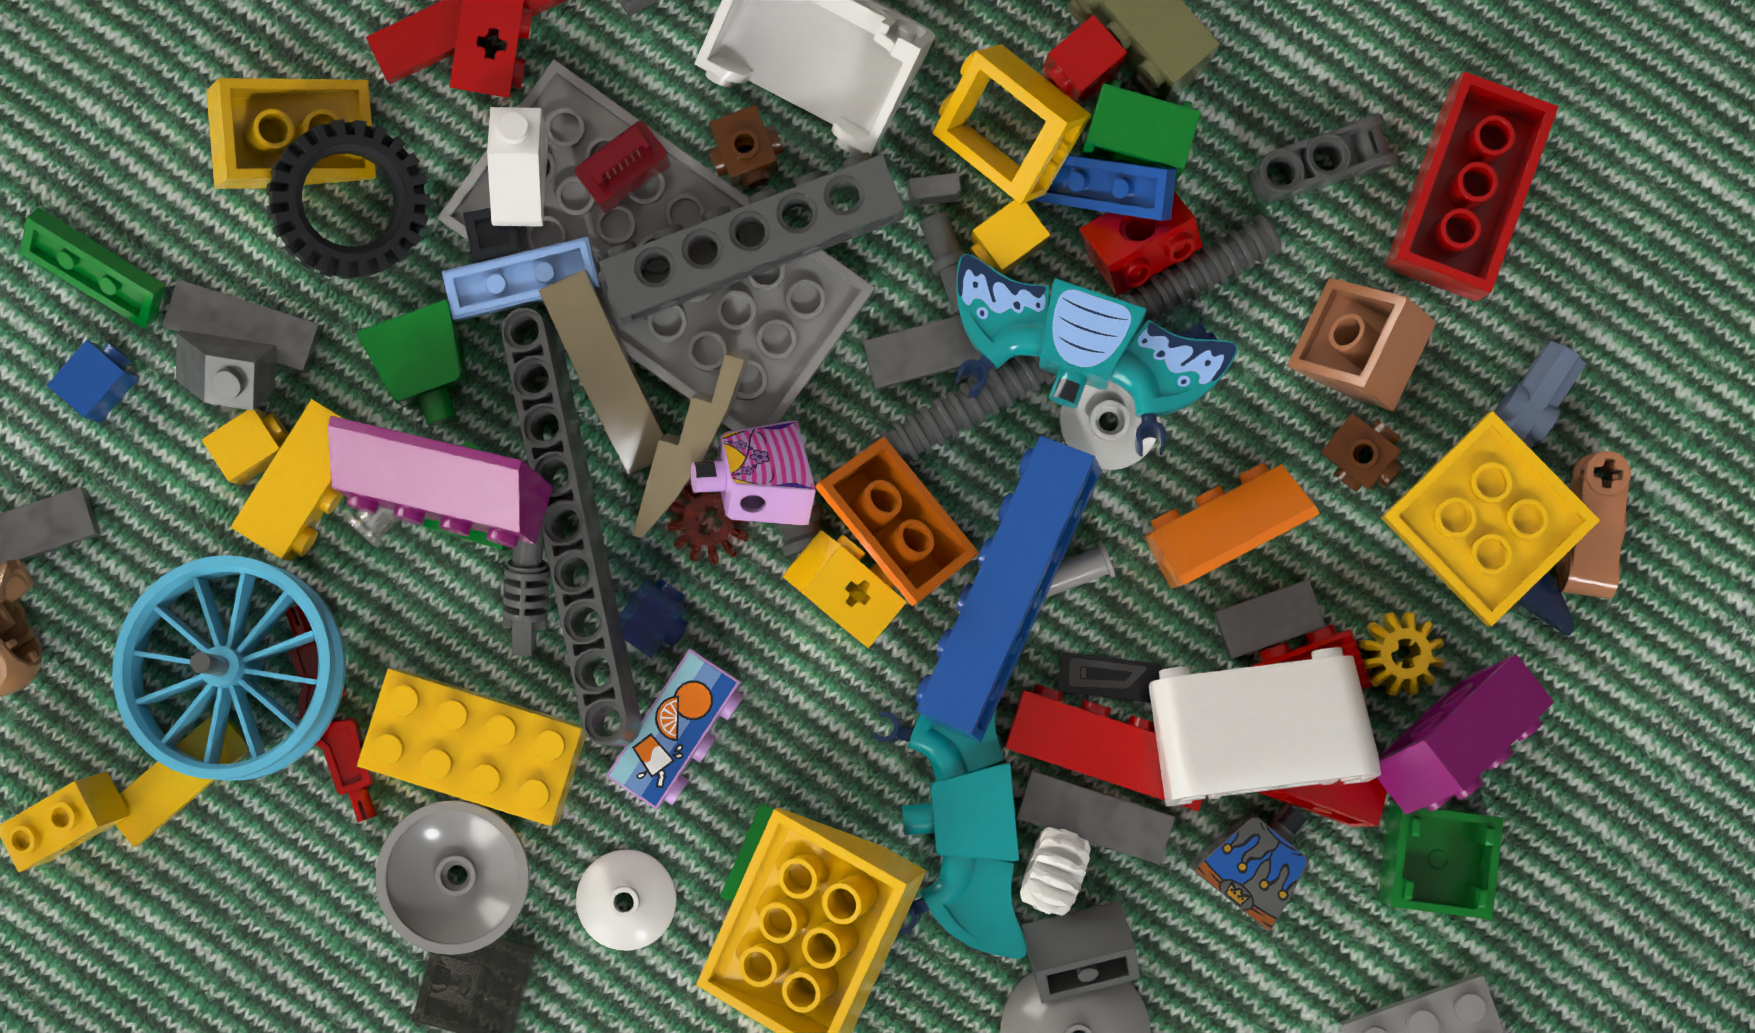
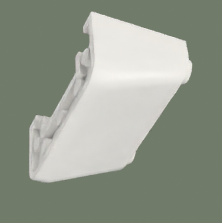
M722 0L695 61V65L706 70L705 76L718 85L731 88L734 83L741 84L750 81L833 124L831 131L838 138L836 144L841 149L854 155L868 152L871 156L876 151L935 38V34L922 24L876 0Z
M1334 647L1312 651V659L1198 674H1190L1189 667H1174L1160 670V679L1150 682L1149 692L1166 807L1191 804L1193 800L1205 799V795H1208L1209 799H1218L1221 796L1316 784L1330 785L1339 779L1344 784L1369 782L1380 776L1381 769L1378 752L1354 657L1343 656L1342 648Z

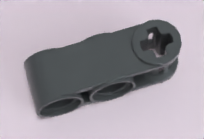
M1382 114L1365 117L1343 128L1267 153L1251 173L1250 185L1255 196L1269 203L1280 202L1355 176H1366L1394 165L1398 162V158L1395 153H1390L1381 128V125L1384 123ZM1314 151H1322L1330 156L1333 164L1332 170H1322L1315 164L1313 159ZM1268 166H1276L1284 171L1287 177L1286 186L1275 185L1269 180L1266 171Z

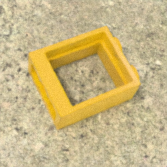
M1002 44L976 50L964 61L960 70L962 78L955 91L950 93L942 102L938 111L941 117L932 133L1018 203L1023 204L1046 194L1091 114ZM991 78L1046 121L1021 166L966 123Z

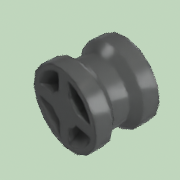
M821 505L812 506L809 525L774 523L776 529L780 530L784 536L785 542L782 546L784 557L801 554L820 530L830 536V533L823 530L820 521L824 515Z

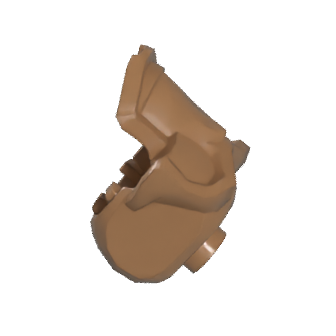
M7 560L0 565V696L11 695L26 688L38 675L42 666L43 649L35 631L29 627L26 610L19 601L24 594L32 589L34 584L28 569L20 560Z

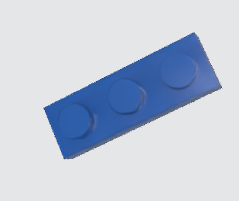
M1069 153L1046 194L1033 200L1153 220H1171L1177 169Z

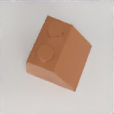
M1329 278L1287 366L1354 400L1394 411L1436 322L1408 297Z

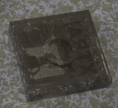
M499 937L488 946L469 953L446 955L430 952L411 1021L454 1033H515L538 947Z

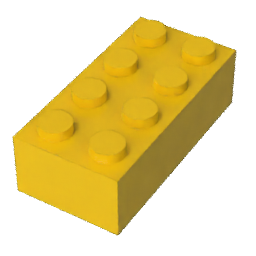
M388 668L357 767L541 824L553 826L560 821L586 734L581 724L403 669Z

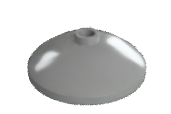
M459 800L442 801L417 809L400 821L391 831L378 857L375 875L376 891L380 906L388 922L408 942L437 954H464L488 946L513 925L521 913L527 898L530 869L522 841L504 818L477 803ZM454 865H461L466 869L467 879L464 883H456L451 878V869Z
M1033 971L1026 974L1010 993L1000 1021V1033H1072L1076 1030H1082L1086 1033H1151L1145 1004L1130 981L1041 1003Z

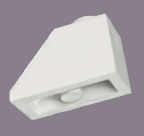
M490 107L487 159L491 222L493 226H543L548 133L541 108Z

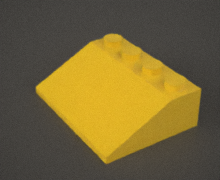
M777 807L772 812L696 986L775 1033H852L927 871L884 846Z

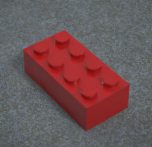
M1464 71L1449 87L1383 268L1475 302L1490 294L1559 106Z

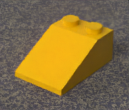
M218 78L206 90L214 189L267 188V184L271 182L272 178L270 173L274 164L281 157V153L300 135L317 125H325L333 120L344 119L345 122H353L354 120L367 121L366 125L372 127L368 80ZM334 154L321 159L313 166L306 177L304 185L372 180L376 178L375 164L363 157L352 154Z

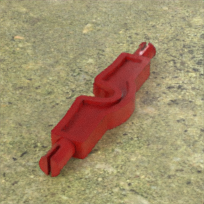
M299 605L293 606L294 608H289L285 612L294 637L312 630L307 617ZM316 641L289 651L297 677L317 680L318 651ZM300 683L301 691L298 701L300 720L310 705L316 685ZM345 684L341 698H344L347 694V688ZM353 717L336 720L330 723L328 729L315 745L323 750L337 793L339 795L348 793L358 823L378 816L367 786L374 783V778L370 770L357 767L363 747V739L358 721Z

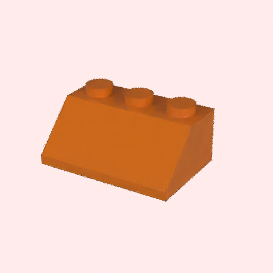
M885 437L876 441L815 486L911 606L921 602L979 554L973 544Z
M1265 462L1238 475L1242 485L1225 493L1222 486L1219 485L1194 498L1198 508L1181 516L1177 508L1150 521L1154 531L1143 537L1170 589L1183 586L1320 514L1315 504L1283 464L1269 470Z

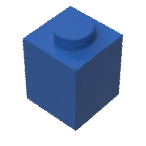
M86 340L47 386L84 418L101 423L136 383L139 377L127 368L132 360L116 346L107 342L103 347Z

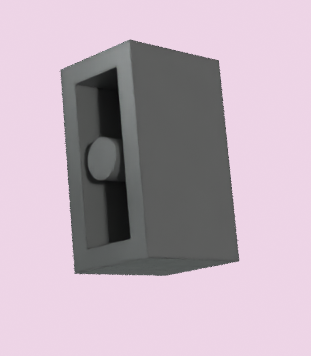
M1121 901L1094 905L1063 916L1045 917L1022 925L1028 957L1041 1003L1140 979L1136 947Z

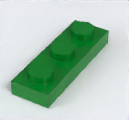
M40 208L26 217L20 254L143 329L148 328L157 320L165 288L164 283Z

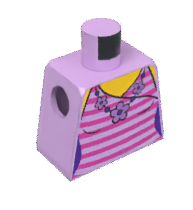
M787 421L725 432L719 439L716 461L692 462L691 464L693 492L720 491L725 514L730 519L809 525L816 489L797 421Z

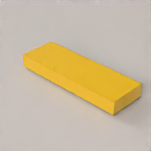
M213 714L176 746L189 755L204 761ZM229 717L220 764L236 763L249 752L245 736ZM157 761L120 793L131 816L115 825L134 847L140 846L210 786L215 779L185 775Z

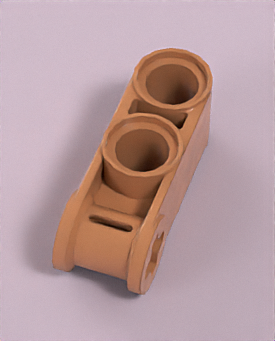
M1602 451L1597 454H1588L1581 457L1574 464L1570 490L1600 521L1559 560L1557 586L1560 592L1611 599L1617 591L1621 569L1620 552L1626 531V505L1631 478L1630 466L1627 460L1619 453ZM1600 467V471L1608 473V480L1602 482L1601 478L1595 477L1594 468Z

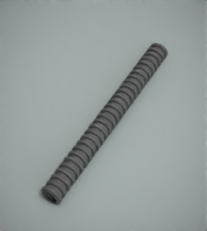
M1257 214L1253 217L1252 224L1246 221L1239 226L1240 230L1238 232L1231 229L1226 233L1225 239L1217 237L1213 240V246L1203 245L1198 255L1192 253L1187 258V261L1174 263L1173 269L1166 268L1160 271L1159 277L1152 276L1147 280V284L1133 287V292L1129 293L1126 291L1120 294L1119 300L1146 308L1143 325L1148 319L1156 324L1161 320L1160 315L1170 316L1174 313V307L1178 306L1182 309L1188 305V299L1191 298L1194 301L1200 299L1202 291L1206 293L1212 292L1215 289L1214 284L1218 283L1222 286L1228 282V276L1233 278L1240 276L1242 268L1249 271L1255 266L1254 261L1257 260L1263 263L1268 259V253L1273 255L1280 253V237L1270 220L1261 214ZM1014 356V360L1011 362L1006 361L999 369L991 368L988 371L985 387L977 397H968L970 390L978 382L973 377L974 383L969 386L965 382L959 385L960 391L954 393L952 390L946 393L947 398L943 401L939 398L932 401L933 406L929 409L926 406L920 407V414L915 417L910 413L905 417L906 422L902 424L898 421L892 423V430L888 432L885 429L880 430V437L878 439L885 437L905 462L909 459L916 462L919 460L918 454L924 451L928 455L933 451L932 446L935 444L942 447L946 444L945 439L951 436L953 439L959 437L961 429L964 428L966 431H970L973 429L972 423L975 421L982 424L987 420L986 415L989 413L996 416L1000 413L999 408L1003 405L1006 408L1013 406L1012 400L1015 398L1022 401L1027 397L1026 392L1029 390L1034 393L1038 392L1040 384L1043 382L1047 385L1054 382L1053 377L1056 374L1039 368L1040 357Z

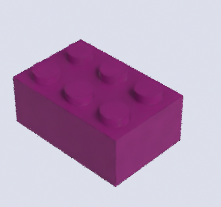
M1511 655L1457 681L1378 756L1381 775L1377 779L1405 814L1423 807L1432 812L1445 804L1453 795L1458 800L1464 799L1483 784L1484 781L1480 775L1487 768L1492 770L1513 755L1514 751L1510 747L1517 739L1521 741L1529 737L1543 725L1544 722L1540 716L1554 701L1518 655Z

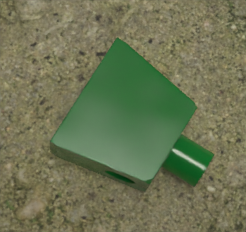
M447 299L356 332L374 367L397 404L402 407H408L420 403L428 426L440 425L457 417L448 392L469 384L459 321L456 322L452 319Z

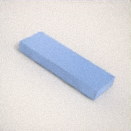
M588 237L442 271L452 319L456 322L541 302L543 299L539 293L540 289L584 269L588 271L595 289L601 287L591 241Z

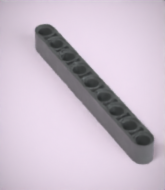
M518 308L505 318L502 325V340L528 465L553 486L541 528L582 727L586 736L592 742L606 746L624 747L633 743L639 736L641 715L562 341L555 325L535 310ZM538 325L539 333L533 343L525 345L524 336L526 331L530 327ZM548 372L549 381L547 386L542 391L535 393V379L540 374ZM557 419L559 422L557 434L552 439L545 441L543 437L545 426L550 421ZM567 466L569 477L566 484L559 489H555L553 485L555 473L560 468ZM577 514L579 527L573 536L565 538L563 533L564 523L570 516ZM586 562L589 567V577L583 585L576 587L573 581V574L580 564ZM596 611L600 618L598 630L588 637L584 632L583 623L589 613ZM606 660L610 667V676L603 685L598 686L594 680V670L601 661ZM615 709L621 718V725L614 735L609 736L604 729V720L606 715Z

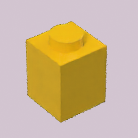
M1014 199L972 230L971 241L974 245L969 250L973 256L982 260L1002 275H1005L1046 245L1050 233L1026 202L1020 204Z
M256 408L253 411L246 410L203 438L202 442L228 482L242 486L269 467L289 434L280 419L273 412L267 415L264 411Z

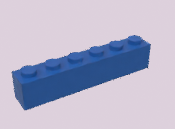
M1041 435L1035 448H1028L1019 466V476L1022 477L1014 494L1009 492L1001 504L998 515L1001 523L994 539L989 537L981 548L978 557V565L981 567L973 584L967 583L961 592L957 605L960 614L953 629L948 628L945 630L939 641L937 656L940 658L933 674H927L917 690L916 702L919 705L916 711L926 720L981 743L1101 475L1102 469L1094 455Z

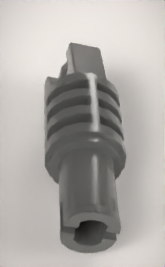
M542 528L540 529L536 545L518 541L516 548H513L512 559L507 561V565L504 567L502 626L512 628V655L532 656L536 648L537 630H547L550 568L547 566V562L543 560Z

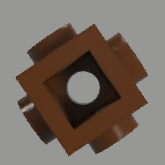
M756 104L709 122L717 146L708 149L719 177L728 174L733 187L743 184L745 189L761 186L772 179L771 173L779 170L776 156L784 153L774 125L764 127ZM744 149H751L748 153H740Z
M1353 413L1321 451L1324 456L1339 466L1333 475L1355 492H1358L1362 485L1373 492L1378 485L1386 489L1404 468L1399 459L1405 452L1395 446L1401 437L1378 419H1376L1372 426H1369ZM1367 448H1372L1374 452L1372 460L1362 464L1360 459L1361 453Z

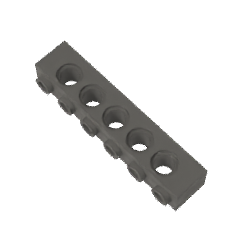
M868 152L855 155L841 163L843 169L824 176L822 170L805 174L795 180L796 187L780 193H777L776 188L766 189L748 198L749 205L730 211L729 206H722L701 216L702 222L685 229L682 224L671 225L657 231L654 234L656 239L638 247L635 242H627L607 251L609 258L598 262L621 321L624 325L630 324L903 220L904 208L883 154L872 158ZM848 189L858 196L859 201L853 209L841 211L831 204L830 199L832 195L838 190ZM794 207H803L811 213L812 219L804 228L794 229L787 226L784 222L786 212ZM750 224L760 226L765 231V236L758 245L746 247L737 241V235L744 226ZM702 242L712 243L718 248L716 258L706 265L696 264L690 259L692 249ZM654 260H663L670 264L668 277L659 283H652L644 279L646 266Z

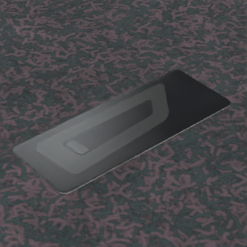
M1064 652L1061 655L1058 690L1067 693L1151 703L1149 684L1160 679L1159 671L1162 670V666L1158 663Z

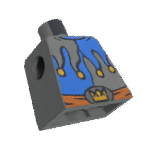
M1285 802L1268 824L1264 823L1256 815L1246 812L1189 863L1188 867L1259 925L1271 931L1308 865L1309 858L1291 843L1309 820Z

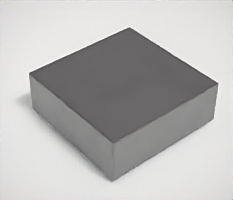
M959 173L911 178L908 184L910 206L913 205V207L957 202L961 191Z

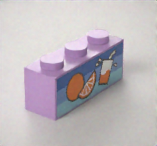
M689 649L641 721L639 736L633 743L624 747L606 777L656 810L662 806L664 801L673 806L689 782L682 774L692 758L701 763L717 739L710 734L711 729L720 716L728 721L744 698V695L737 691L743 681L694 649Z

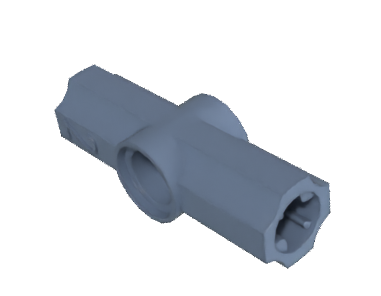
M1552 340L1546 342L1521 382L1514 384L1503 397L1495 410L1496 415L1530 449L1532 446H1537L1554 426L1561 411L1558 409L1559 405L1587 363L1569 347Z

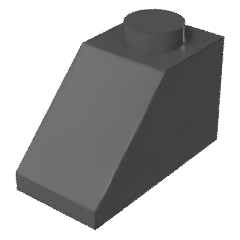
M180 330L177 332L176 380L204 403L253 411L275 393L277 346Z

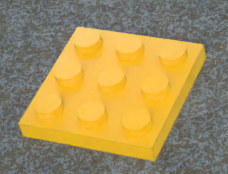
M1494 411L1487 413L1380 517L1487 627L1493 626L1600 521Z

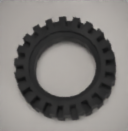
M344 119L333 120L329 124H320L311 128L285 148L270 173L272 178L271 182L267 184L266 195H269V205L266 207L268 217H272L275 225L272 229L276 238L281 237L286 245L283 248L290 256L295 255L301 260V265L308 269L314 268L324 276L353 279L370 276L390 268L395 263L403 260L409 254L408 251L411 247L417 245L422 237L419 235L421 228L425 227L429 216L425 215L426 206L430 205V194H425L424 184L428 183L425 172L419 173L416 166L420 161L414 152L410 155L403 148L406 143L398 136L393 139L386 134L387 129L379 125L374 128L367 126V121L354 120L353 122H345ZM334 154L360 156L374 163L387 178L394 198L393 213L389 225L371 243L363 246L349 247L335 244L322 237L312 227L306 217L302 203L303 185L310 170L323 158Z

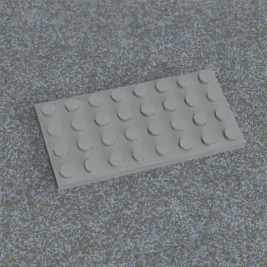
M553 59L518 107L541 108L548 133L543 226H518L523 252L588 237L591 241L601 287L596 288V291L607 316L612 319L628 357L691 401L692 396L699 391L714 395L723 359L727 352L732 349L749 354L751 356L735 402L724 425L734 431L780 423L875 292V287L822 250L624 325L618 315L598 262L609 258L607 251L627 242H635L638 247L656 240L654 234L657 231L671 225L682 224L685 229L702 222L701 216L722 206H729L730 211L749 205L748 197L648 126L666 150L671 162L670 167L652 177L625 197L609 213L602 212L575 174V168L640 120ZM487 150L437 217L441 223L466 241H468L463 213L491 208ZM746 225L739 231L737 241L746 247L756 246L763 240L765 231L758 225ZM709 242L699 243L692 249L690 259L699 265L709 264L716 258L718 248ZM663 260L650 262L644 270V279L652 283H659L665 280L670 273V264Z

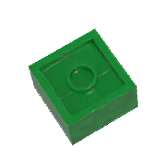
M1114 80L1113 85L1103 83L1091 114L1080 155L1177 169L1176 183L1185 169L1201 111L1191 109L1192 102L1185 100L1181 106L1120 88L1122 82Z
M1389 801L1378 901L1390 907L1493 920L1504 818L1438 808L1429 812L1426 807L1405 814L1396 802Z

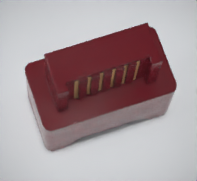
M640 120L575 168V174L602 212L609 213L625 197L641 185L667 170L671 162L664 147L645 122Z

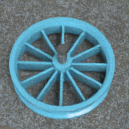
M230 555L211 556L185 563L169 571L149 586L133 605L121 627L114 650L112 669L114 695L121 717L130 734L150 756L174 771L197 778L228 781L250 780L273 774L288 767L305 755L320 740L332 722L341 701L345 684L346 657L343 639L335 617L321 596L302 579L284 569L255 559ZM240 575L227 639L208 581L224 576ZM260 577L277 585L284 592L244 639L255 578ZM193 587L196 589L215 647L207 643L168 609L179 597ZM296 602L307 617L312 630L255 652L254 650L290 606ZM162 617L202 652L195 653L191 659L148 653L146 649L152 632ZM316 641L318 651L317 680L263 671V661ZM144 658L187 664L191 666L193 671L200 673V675L145 696L143 683ZM262 677L316 685L310 705L301 721H298L258 686ZM207 684L165 735L153 718L149 706ZM249 692L293 729L282 742L265 752L246 695ZM216 697L203 761L189 755L176 745ZM233 699L252 759L232 764H220Z

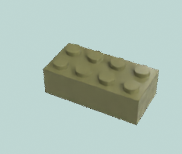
M1068 0L1067 8L1080 25L1093 14L1127 51L1123 63L1134 74L1132 82L1137 90L1143 95L1169 102L1207 69L1220 45L1219 41L1182 0Z

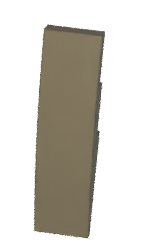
M584 269L540 289L539 293L560 339L627 474L630 475L652 465L658 441L665 433L634 364H631L612 319L606 314L588 271Z
M732 349L727 352L723 359L714 395L699 391L692 396L681 437L666 433L659 439L632 536L643 538L691 481L692 462H703L711 451L735 402L751 355Z

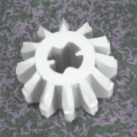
M1052 827L1044 829L1036 840L1025 868L1020 891L1022 901L1032 905L1034 909L1047 914L1054 913L1063 916L1070 911L1081 889L1090 860L1089 854L1091 849L1089 841L1079 837L1077 833L1065 829L1059 830Z

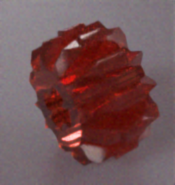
M686 486L682 493L691 502L687 508L677 502H673L669 507L676 514L683 515V520L668 522L667 529L671 532L684 530L686 532L674 542L675 548L682 550L694 541L695 544L690 552L689 559L698 562L704 548H708V559L712 565L719 564L718 547L723 546L731 558L736 557L738 552L729 540L735 537L741 542H748L750 539L748 533L736 529V524H747L752 521L732 520L727 517L720 491L715 496H712V492H701L702 496L697 498L693 490ZM709 509L718 510L717 518L723 523L721 529L717 533L711 529L712 535L709 536L702 535L703 526L697 522L698 517L702 512L708 516Z

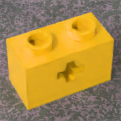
M820 530L782 577L853 637L869 648L907 602L893 590L895 587L894 583L878 564L875 563L869 570L860 562L866 553L843 534L835 541Z
M108 771L76 780L0 824V838L17 871L22 872L55 860L131 815Z

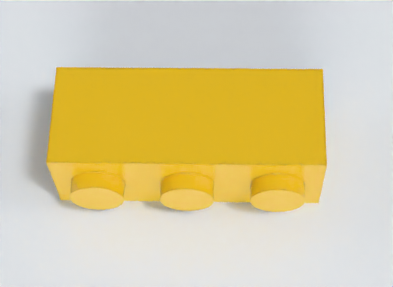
M313 399L308 403L230 527L280 559L294 561L297 555L303 557L310 550L318 535V531L314 530L324 512L327 514L332 513L343 497L341 493L332 488L328 423L331 416L346 418Z

